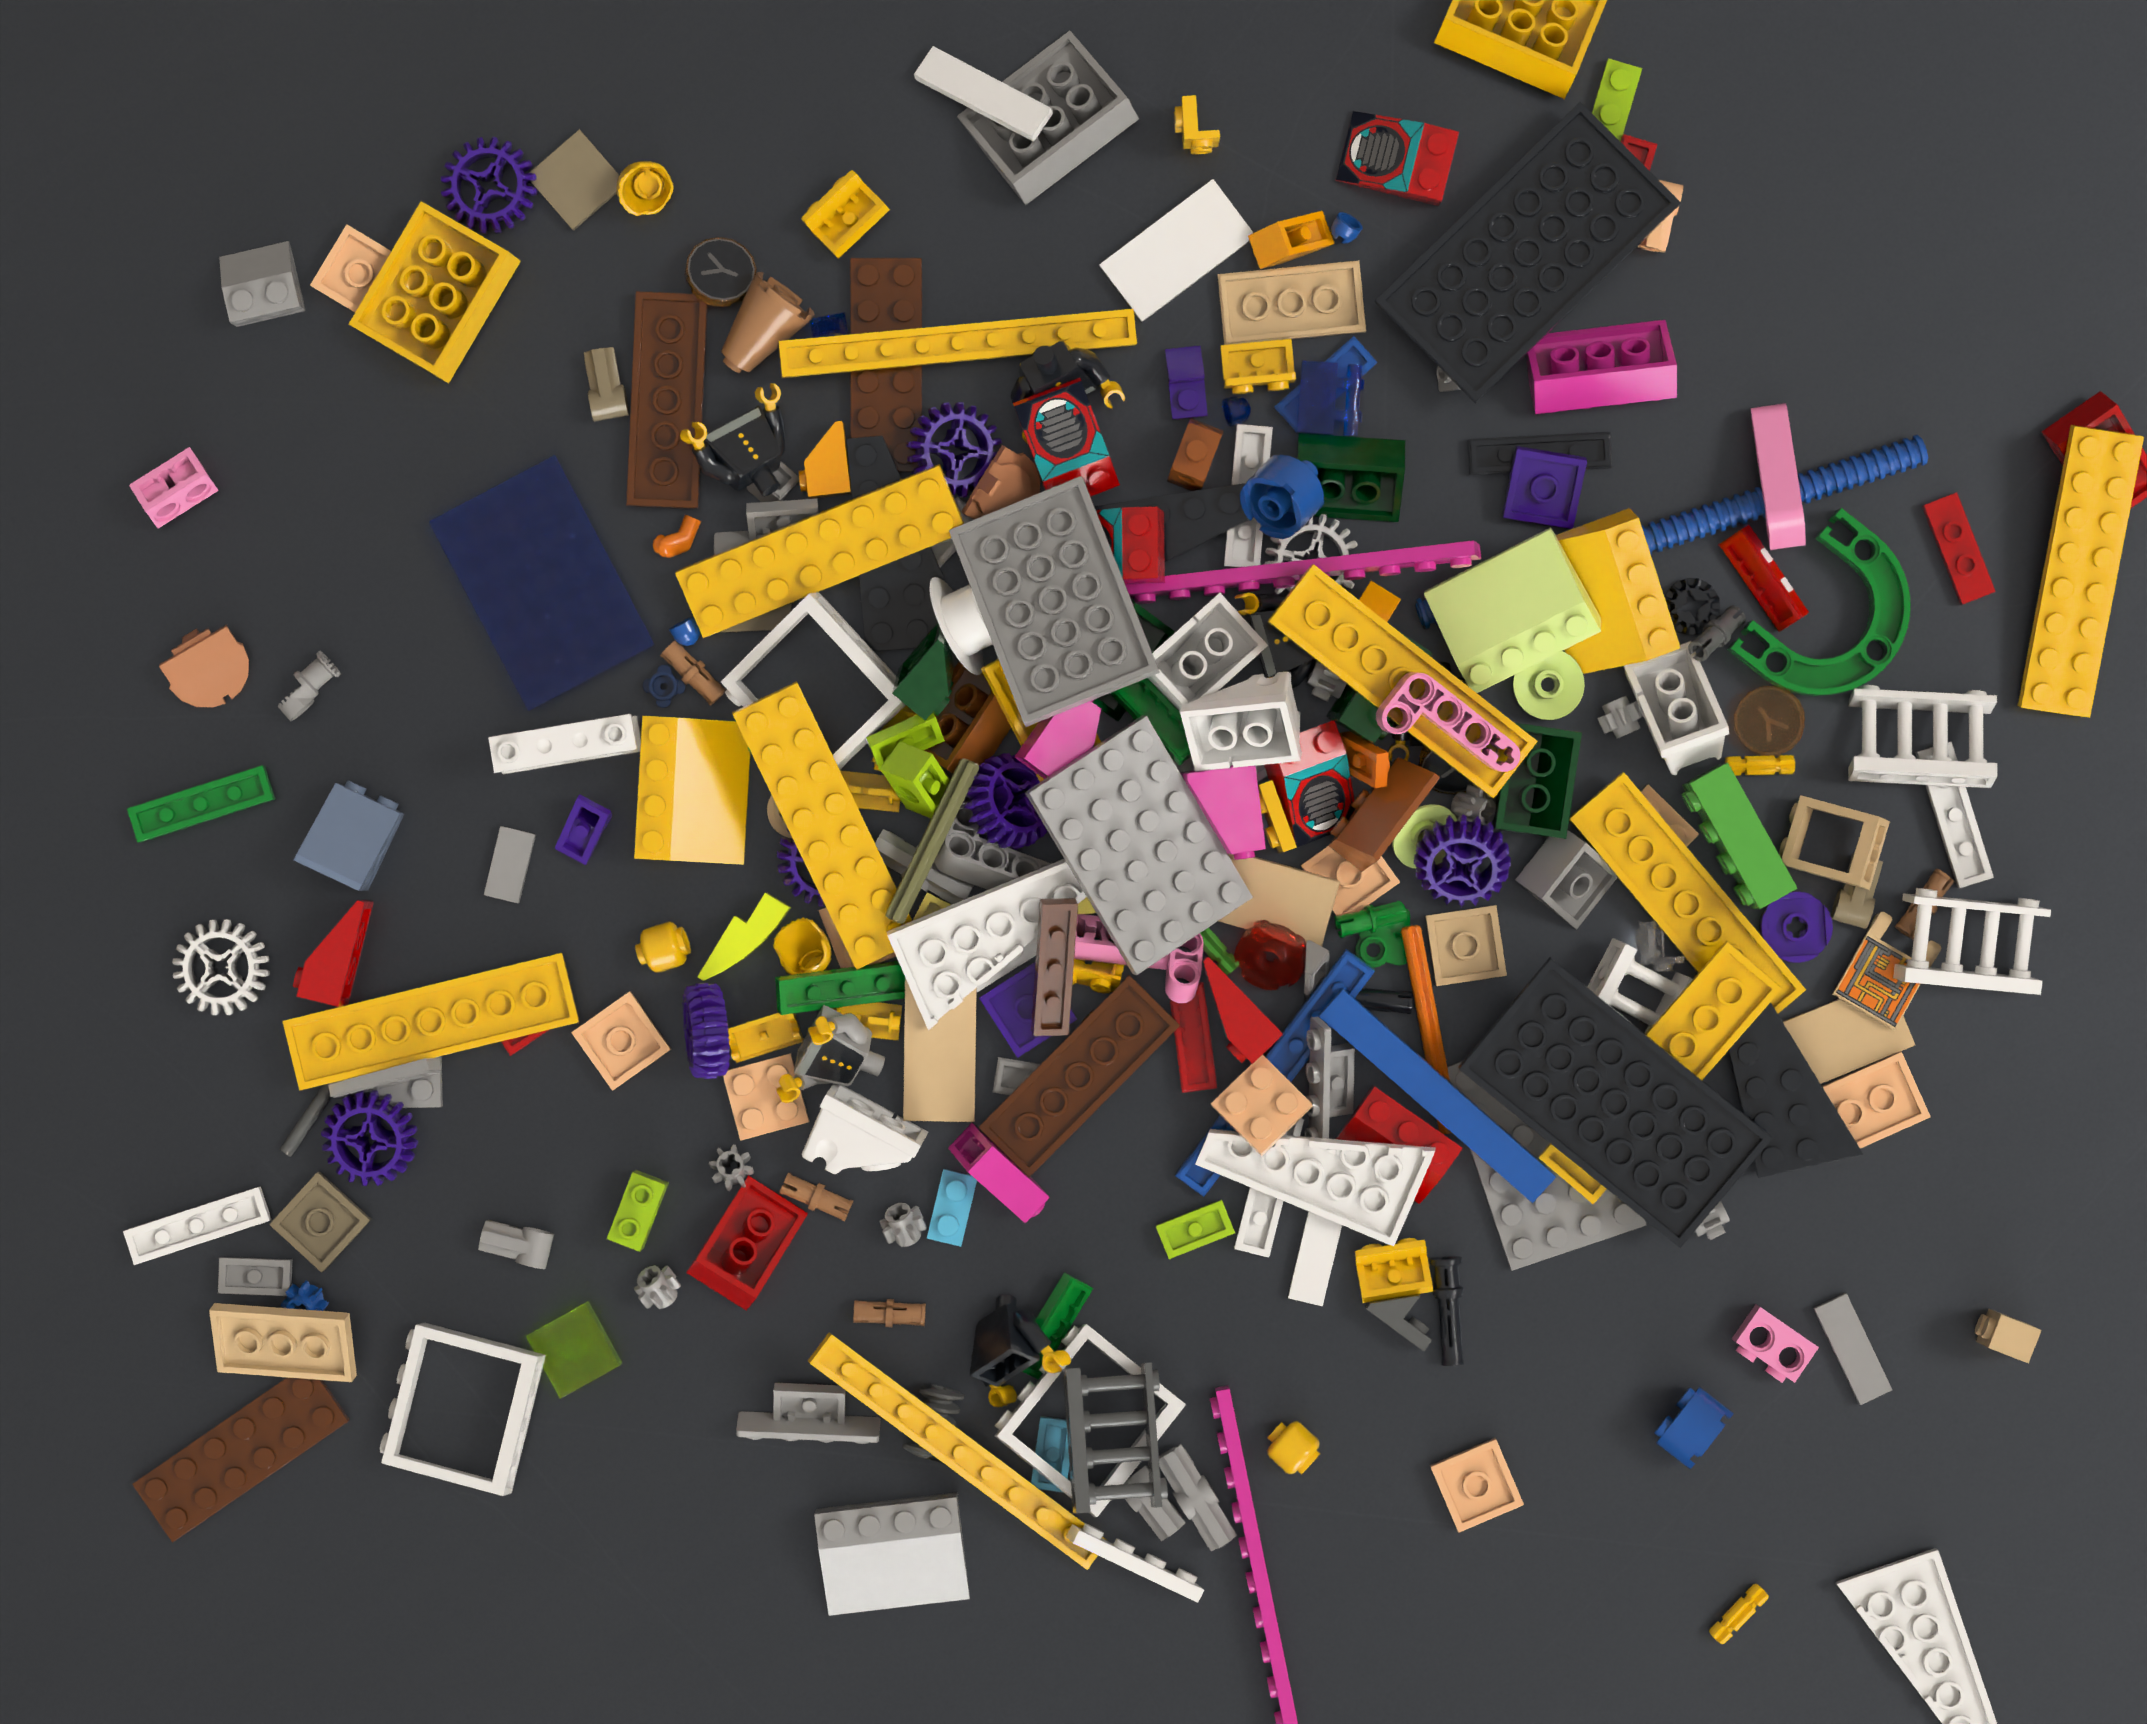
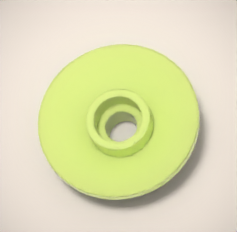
M1563 651L1515 674L1513 678V690L1517 702L1524 711L1538 719L1554 720L1568 715L1578 706L1584 693L1585 682L1583 672L1576 660ZM1544 678L1553 680L1554 688L1552 691L1547 692L1542 689L1541 682Z
M1435 804L1418 807L1392 841L1393 851L1397 858L1404 865L1416 869L1414 864L1416 844L1419 840L1423 839L1424 829L1433 831L1435 821L1446 825V818L1449 815L1456 822L1457 818L1453 812L1444 806ZM1444 849L1435 856L1434 862L1436 865L1441 863L1442 858L1446 856Z

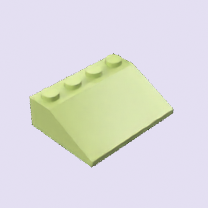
M1551 527L1424 591L1425 598L1458 669L1467 685L1476 693L1601 632V617Z

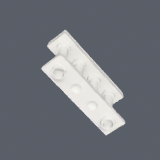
M1864 685L1854 689L1849 698V707L1862 708V753L1853 757L1848 767V781L1991 788L1997 778V763H1987V760L1983 759V714H1991L1997 703V695H1987L1986 692L1980 690L1968 691L1965 694L1880 690L1875 685ZM1876 708L1898 709V755L1894 758H1883L1876 753ZM1912 710L1933 711V757L1930 760L1916 759L1912 755ZM1948 712L1969 713V759L1965 762L1951 761V758L1948 757Z
M631 714L488 737L494 773L502 772V774L640 752L641 749L638 716L632 717Z
M1916 888L1915 894L1903 893V901L1918 904L1912 957L1907 960V965L1895 964L1894 979L1910 983L2041 995L2042 980L2030 977L2031 971H2028L2034 915L2046 917L2051 915L2050 909L2039 907V900L2018 898L2017 904L1937 897V890ZM1932 905L1952 907L1946 961L1942 962L1941 968L1929 967V961H1926ZM1966 909L1986 911L1980 964L1976 965L1975 972L1963 971V965L1960 964ZM2000 912L2020 914L2013 969H2009V975L1997 974V968L1994 967Z
M1612 938L1587 987L1610 1006H1614L1648 1024L1646 1033L1693 979L1676 972L1672 981L1637 963L1634 957L1637 949ZM1630 974L1665 993L1656 1012L1618 993V987L1625 975Z

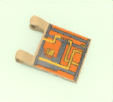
M1880 912L1874 916L1866 935L1836 986L1833 995L1895 1030L1918 990L1920 983L1903 982L1893 978L1895 964L1907 965V960L1911 959V957L1880 940L1892 921L1890 915ZM1932 940L1927 945L1926 961H1929V967H1931L1941 951V945Z

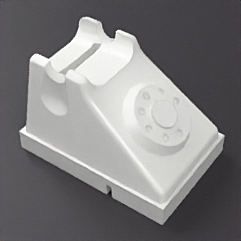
M1219 593L1153 652L1160 673L1150 676L1148 679L1180 711L1182 704L1219 691L1268 645L1227 599Z
M1690 642L1681 644V648L1648 661L1624 665L1625 674L1661 758H1664L1672 775H1677V772L1683 767L1711 757H1716L1719 760L1722 757L1725 735L1730 734L1729 726L1700 661L1693 658L1696 652L1690 655L1688 651Z
M1277 672L1272 678H1265L1264 674L1252 675L1241 683L1182 704L1180 715L1195 771L1230 768L1231 763L1233 768L1296 762L1301 759L1302 751L1299 743L1300 711L1297 710L1292 690L1291 674L1289 672Z
M833 1083L820 1105V1112L803 1149L802 1157L810 1162H813L817 1157L824 1158L826 1161L825 1170L832 1174H837L842 1169L861 1167L865 1171L887 1170L898 1167L901 1163L909 1162L912 1157L915 1158L928 1131L910 1121H903V1118L898 1115L895 1119L892 1118L893 1112L845 1086Z

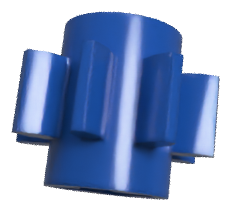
M306 1280L300 1288L295 1284L290 1286L286 1291L287 1297L283 1300L281 1306L290 1309L323 1311L329 1302L324 1300L322 1288L311 1285Z

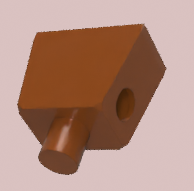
M1191 418L1174 459L1167 482L1190 491L1202 490L1224 431Z

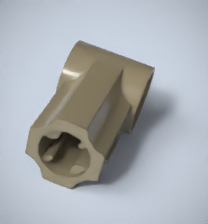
M614 347L584 352L585 366L590 385L588 398L593 421L628 416L627 396L624 385L620 382Z
M1852 853L1847 873H1849L1855 853ZM1878 860L1870 890L1846 883L1843 884L1833 904L1832 920L1863 929L1868 927L1875 905L1873 895L1883 861Z

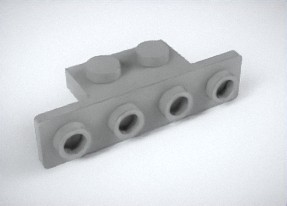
M818 499L746 503L748 531L715 533L714 555L819 513Z
M1317 1016L1310 1018V1030L1306 1034L1307 1045L1310 1049L1309 1063L1306 1064V1076L1309 1082V1095L1306 1098L1312 1103L1313 1107L1307 1112L1308 1128L1305 1129L1304 1137L1329 1139V1118L1353 1114L1355 1048L1349 1043L1331 1046V1028Z
M775 1383L773 1413L739 1412L736 1436L747 1437L753 1440L776 1438L786 1441H796L798 1439L818 1440L824 1443L833 1441H847L857 1444L879 1442L881 1419L879 1417L845 1416L846 1390L839 1385Z

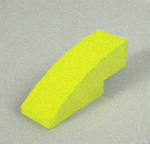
M764 893L748 922L738 916L733 917L699 973L698 978L705 981L745 959L772 934L791 907L772 895Z

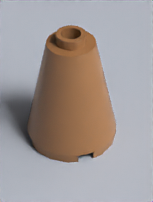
M757 272L753 277L721 350L725 356L723 362L737 373H740L742 370L746 372L752 371L779 348V341L790 339L808 324L815 315L810 307L805 312L799 306L803 300L788 287L771 276L767 282L764 281L763 272Z

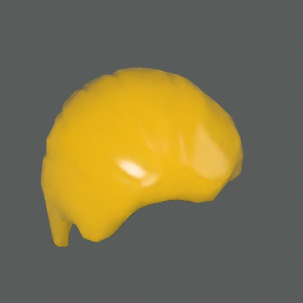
M640 161L628 165L621 172L617 180L616 194L619 197L620 204L629 214L635 216L656 214L664 208L671 198L674 187L668 172L662 165L652 161Z
M803 917L796 921H791L790 924L782 927L774 938L773 947L779 956L781 966L790 975L824 971L830 963V942L824 931L813 920Z

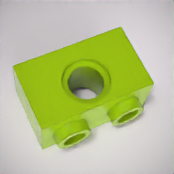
M899 741L880 768L906 809L932 818L950 781L932 753Z
M638 1170L633 1171L607 1239L639 1252L643 1250L669 1182Z

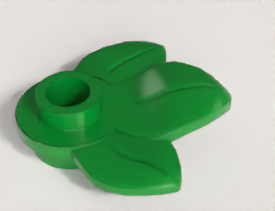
M1406 909L1407 919L1404 922L1377 928L1375 933L1370 931L1358 933L1360 938L1355 946L1356 956L1372 968L1380 967L1386 962L1394 965L1406 964L1407 959L1401 930L1403 927L1410 926V911ZM1370 943H1376L1379 946V953L1374 957L1369 956L1366 952V948Z

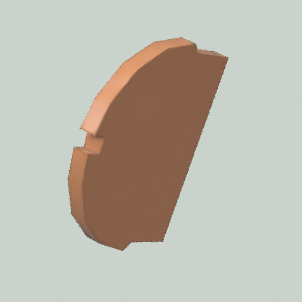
M1002 445L961 512L975 520L1040 493V476L1036 465L1024 453L1017 454Z
M227 625L213 633L210 632L209 628L200 633L197 629L182 637V644L171 649L174 656L159 664L160 669L170 682L169 689L181 701L195 707H216L225 704L226 702L223 697L226 695L233 699L241 692L248 678L249 658L244 645L237 642Z

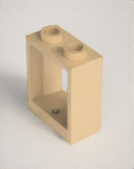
M1800 795L1798 803L1793 805L1790 812V823L1792 825L1789 835L1783 839L1780 846L1779 855L1782 857L1781 859L1785 866L1870 890L1890 821L1879 816ZM1813 809L1863 823L1849 873L1798 860Z

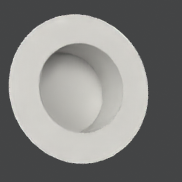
M934 577L930 581V597L943 635L963 666L971 673L980 675L982 673L981 668L984 666L982 650L993 645L970 584L953 591L945 581Z

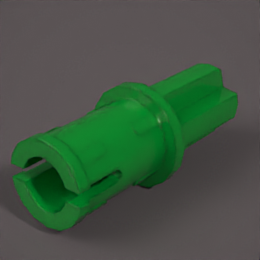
M1401 901L1373 908L1370 905H1366L1364 910L1335 916L1336 930H1341L1338 931L1340 938L1365 931L1375 933L1377 928L1404 922L1407 919L1406 908Z

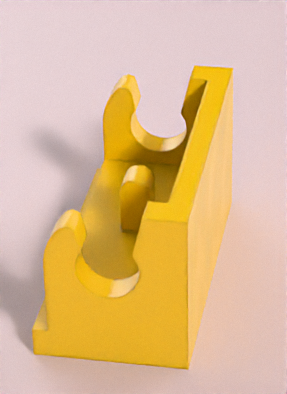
M775 1013L728 1028L731 1056L736 1063L801 1043L804 1040L795 1013L786 1015Z

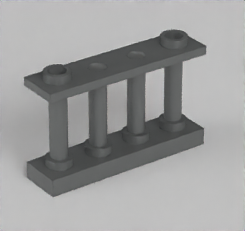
M1141 1363V1374L1087 1378V1375H1081L1080 1368L1063 1369L1073 1513H1091L1090 1505H1096V1501L1150 1497L1151 1507H1162V1500L1167 1499L1168 1491L1166 1478H1160L1154 1401V1391H1159L1160 1388L1158 1370H1152V1363ZM1143 1390L1144 1410L1090 1414L1089 1411H1083L1082 1397L1088 1396L1089 1392ZM1145 1425L1147 1446L1092 1450V1447H1086L1085 1433L1091 1432L1092 1428ZM1148 1461L1149 1482L1095 1486L1094 1483H1089L1088 1469L1093 1468V1465Z

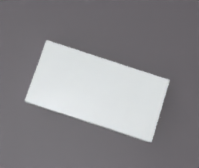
M1212 179L1099 264V266L1131 309H1134V313L1140 321L1143 322L1250 242L1248 235L1253 234V231Z

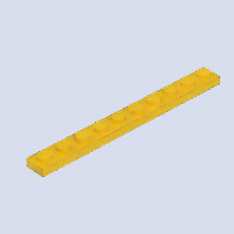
M1134 309L785 340L779 341L778 347L782 378L1027 356L1033 355L1038 347H1050L1059 341H1064L1071 349L1077 347L1086 350L1137 345Z
M830 1332L826 1335L808 1359L811 1365L1088 1570L1098 1555L1073 1544L1066 1537L1072 1524L1083 1528L1085 1524L1083 1521Z

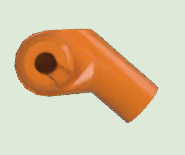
M685 515L678 532L667 536L660 534L653 540L654 551L667 558L687 552L692 546L701 521Z

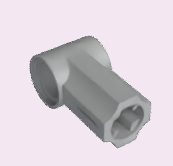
M486 1220L482 1229L478 1250L515 1259L516 1263L525 1266L546 1269L554 1234L531 1227H523L522 1229Z
M1144 1466L1128 1478L1124 1484L1149 1482L1148 1467ZM1150 1497L1125 1499L1136 1513L1139 1511L1161 1541L1173 1535L1185 1524V1520L1168 1498L1163 1499L1162 1507L1157 1508L1151 1507Z

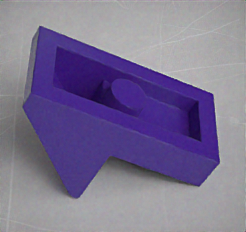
M1201 346L1165 349L1172 420L1208 417Z
M579 794L554 849L586 865L594 852L602 832L612 818L611 811Z

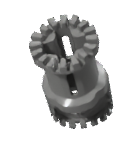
M321 651L316 653L317 658L303 671L297 670L293 674L301 686L295 689L294 692H291L289 697H285L286 702L284 700L281 701L283 705L281 703L278 705V708L290 722L299 717L314 703V698L319 694L318 690L333 676L339 677L341 675L338 668L334 666V663L329 664L331 660Z

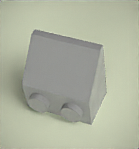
M289 241L219 257L222 292L229 322L234 326L239 327L306 311Z
M1568 830L1566 839L1548 837L1515 880L1536 899L1577 930L1618 877L1594 849Z

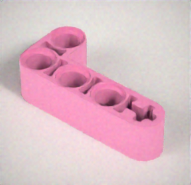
M1782 403L1750 408L1765 507L1770 550L1804 546L1806 545L1804 513L1787 405Z
M1410 672L1405 674L1376 712V720L1379 727L1393 734L1407 732L1420 715H1423L1493 770L1508 772L1513 770L1520 761L1519 747L1512 740L1425 673ZM1419 678L1424 682L1425 692L1420 698L1414 699L1410 695L1409 686L1413 680ZM1447 700L1452 704L1453 714L1448 720L1442 721L1438 717L1437 708L1439 704ZM1398 707L1403 713V720L1397 727H1391L1387 722V714L1392 708ZM1477 723L1481 729V736L1476 742L1470 743L1466 739L1465 731L1470 724ZM1490 743L1496 748H1507L1504 752L1505 756L1508 757L1505 762L1499 760L1496 762L1498 755L1485 747Z
M1077 914L1074 959L1127 965L1116 945L1108 940L1111 937L1100 918L1093 915ZM1200 933L1180 946L1189 948L1192 952H1184L1178 947L1148 967L1166 970L1165 993L1174 1002L1187 1003L1195 997L1202 969L1203 937ZM1183 978L1190 983H1180L1176 979Z

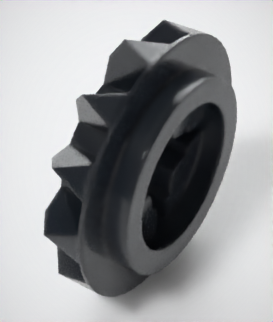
M1687 578L1676 582L1669 588L1664 597L1674 629L1682 634L1696 635L1703 633L1704 626L1710 620L1717 619L1720 614L1719 596L1712 585L1699 578ZM1687 591H1689L1694 601H1706V604L1697 609V622L1690 611H1677L1678 608H1682V605L1687 603Z

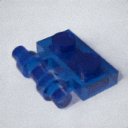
M1302 360L1297 433L1333 435L1334 421L1344 422L1343 436H1358V423H1362L1363 412L1359 411L1360 392L1364 391L1365 380L1361 379L1362 365L1348 364L1347 378L1337 377L1338 363ZM1336 389L1346 390L1345 410L1335 409Z

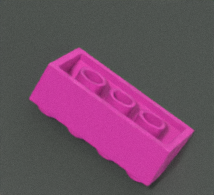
M1666 320L1548 333L1526 354L1530 393L1535 414L1677 398V363Z

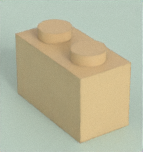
M1988 1309L1986 1315L1981 1314L1975 1327V1334L1978 1335L1976 1342L2028 1364L2042 1331L2028 1323L1992 1309Z

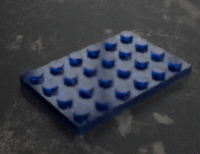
M555 455L429 521L528 711L541 706L655 645Z

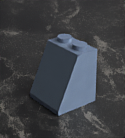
M347 780L345 785L341 783L334 784L298 850L294 861L355 890L369 891L404 813L396 810L399 803L382 795H379L377 800L364 795L367 788Z

